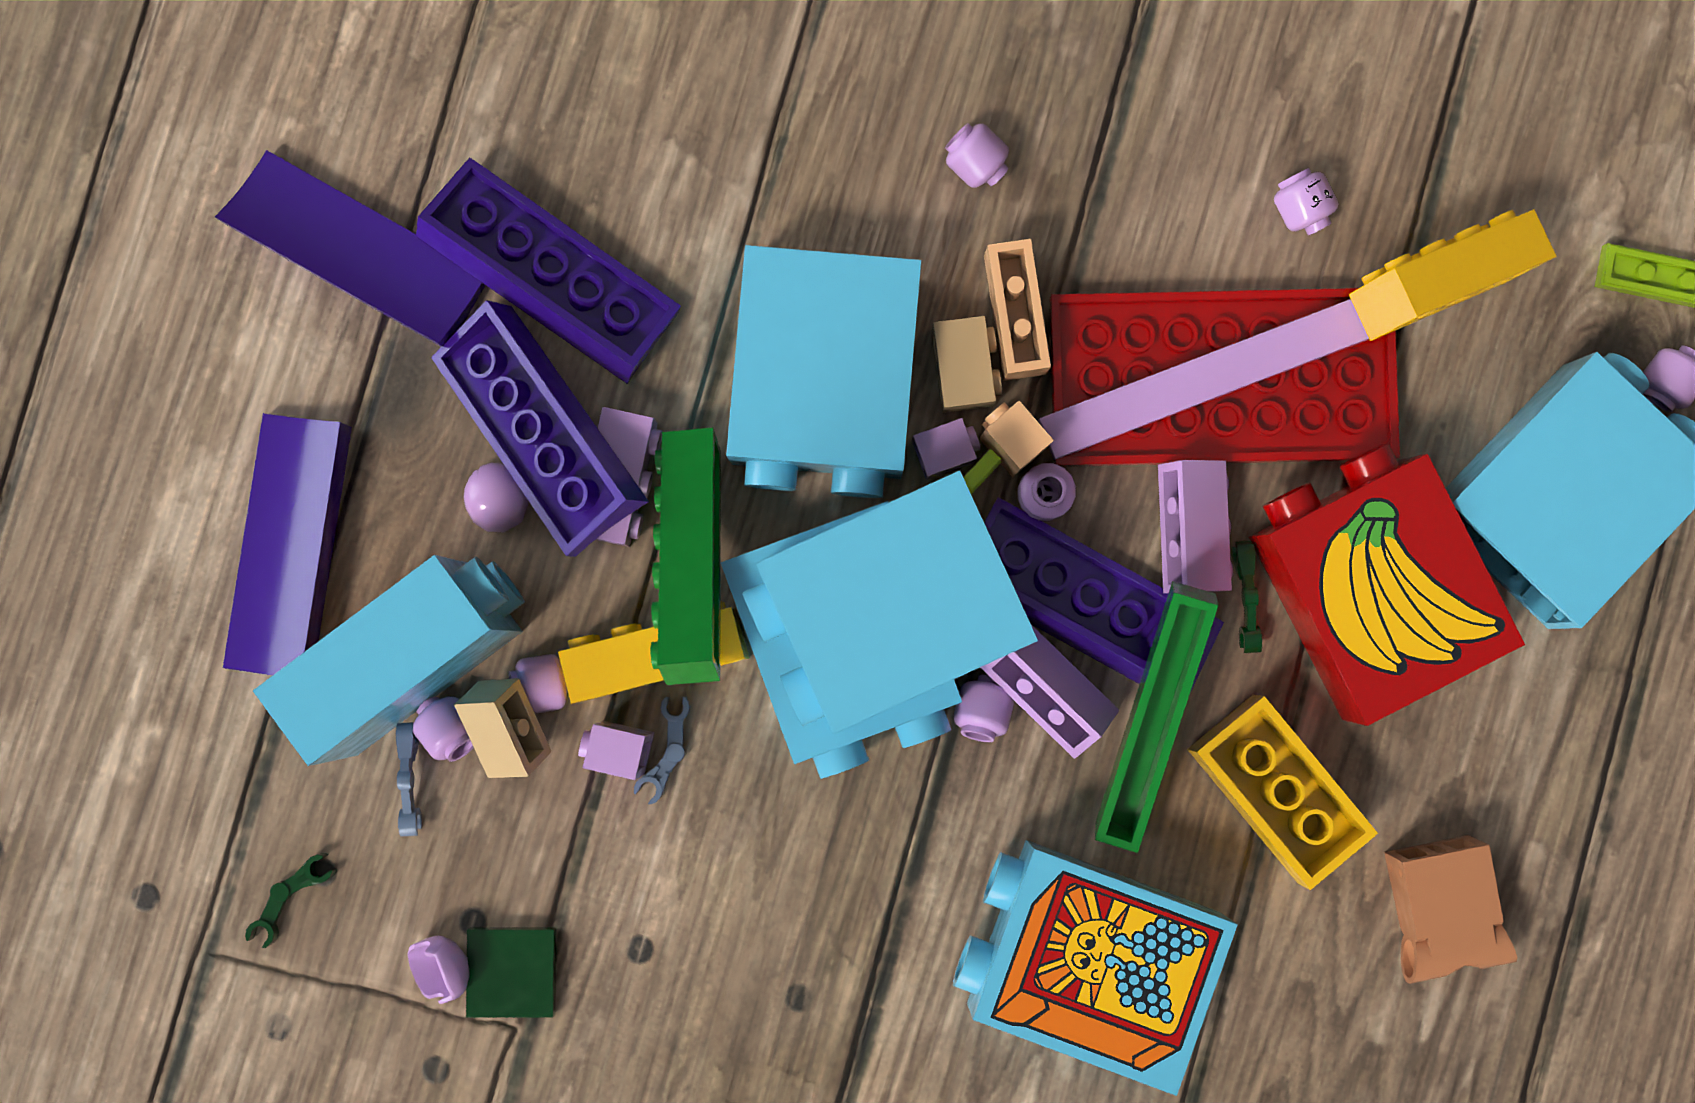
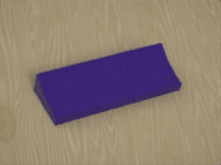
M268 150L265 151L259 163L237 193L215 216V218L228 227L440 347H443L445 342L463 325L486 286L416 237L415 233Z
M470 157L418 216L416 237L626 384L631 380L681 308V305Z
M486 300L445 342L444 346L431 357L566 556L576 557L604 532L649 502L512 306Z
M263 413L223 668L273 676L319 641L352 427L342 422Z
M998 497L988 513L984 524L1030 624L1140 684L1168 593H1163L1162 587L1048 524L1030 517L1026 512ZM1216 617L1214 618L1191 691L1224 624L1223 621Z

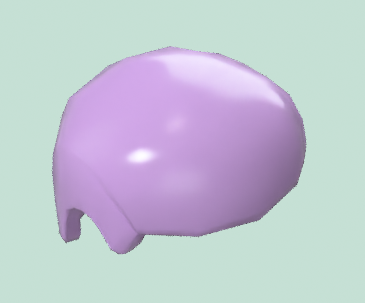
M491 462L480 466L469 477L464 489L465 508L473 523L488 532H505L523 521L529 501L503 463Z
M438 935L410 945L407 953L409 966L415 982L427 999L443 997L438 1002L439 1004H444L459 998L464 993L469 979V965L466 955L456 942Z

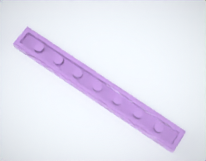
M1350 299L1039 418L1038 421L1054 440L1048 447L1053 460H1056L1369 340V337Z

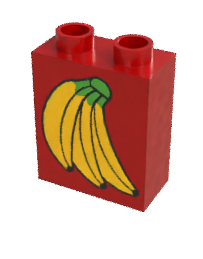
M1388 443L1362 453L1339 466L1349 486L1319 500L1312 484L1306 483L1264 504L1262 507L1272 525L1249 536V539L1253 540L1255 551L1341 719L1364 726L1377 722L1525 645L1428 453L1397 460Z

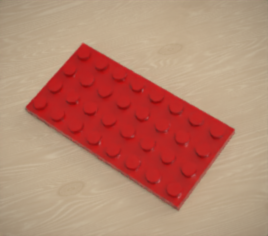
M1359 288L1051 294L1049 300L1052 413L1350 300L1349 294ZM1396 331L1373 341H1370V339L1066 455L1054 460V464L1068 467L1159 465L1180 460L1226 461V463L1349 461L1385 443L1389 444L1396 459H1399Z

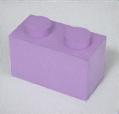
M607 721L593 724L590 731H584L580 742L578 755L585 757L583 768L627 779H638L645 774L654 732Z

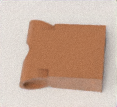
M1466 835L1384 852L1400 929L1404 934L1401 943V967L1407 983L1412 984L1446 977L1464 966L1485 969L1517 962L1514 946L1502 926L1504 921L1489 844Z

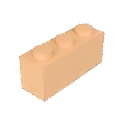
M1031 239L988 245L984 254L1003 381L1046 375L1051 368Z

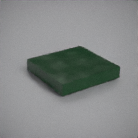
M556 927L468 928L467 959L469 979L466 988V1018H553L555 1016Z

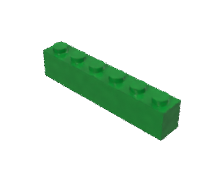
M713 427L662 432V449L655 450V466L658 476L661 475V486H655L654 488L655 508L657 512H660V523L653 526V539L656 550L660 551L659 562H653L652 565L653 583L655 589H659V600L652 602L651 606L653 626L655 629L658 628V641L651 642V663L653 669L660 670L666 685L720 681L721 450Z
M1172 581L1095 822L1096 841L1135 853L1139 851L1219 606L1215 593Z

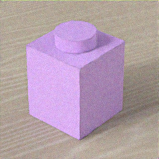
M962 418L918 433L912 437V443L926 480L973 464L977 459L975 452L981 450L973 426L966 428Z

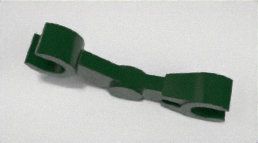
M1253 540L1235 541L1236 547H1232V558L1238 578L1242 580L1241 598L1244 606V626L1239 628V646L1244 648V653L1262 652V634L1260 627L1256 625V606L1259 603L1257 587L1254 586L1253 579L1256 560Z
M320 853L310 857L292 877L278 882L271 887L270 897L260 919L251 923L246 929V941L254 939L257 928L262 926L268 931V938L262 948L264 949L275 943L279 935V929L276 924L286 901L292 894L304 887L328 881L335 875L336 868L327 872L324 876L317 874L315 871V863L328 856L327 853Z

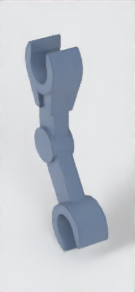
M668 696L661 703V712L664 718L668 720L667 748L657 766L641 777L634 786V794H637L643 783L651 782L655 785L656 794L649 801V805L656 803L662 797L671 771L685 756V749L683 747V719L688 716L691 708L687 697H683V712L678 716L672 715L669 712Z
M397 723L396 745L398 758L400 759L397 787L401 791L402 808L398 816L400 836H418V829H422L420 808H415L413 794L414 772L412 765L416 759L419 740L413 733L414 723Z

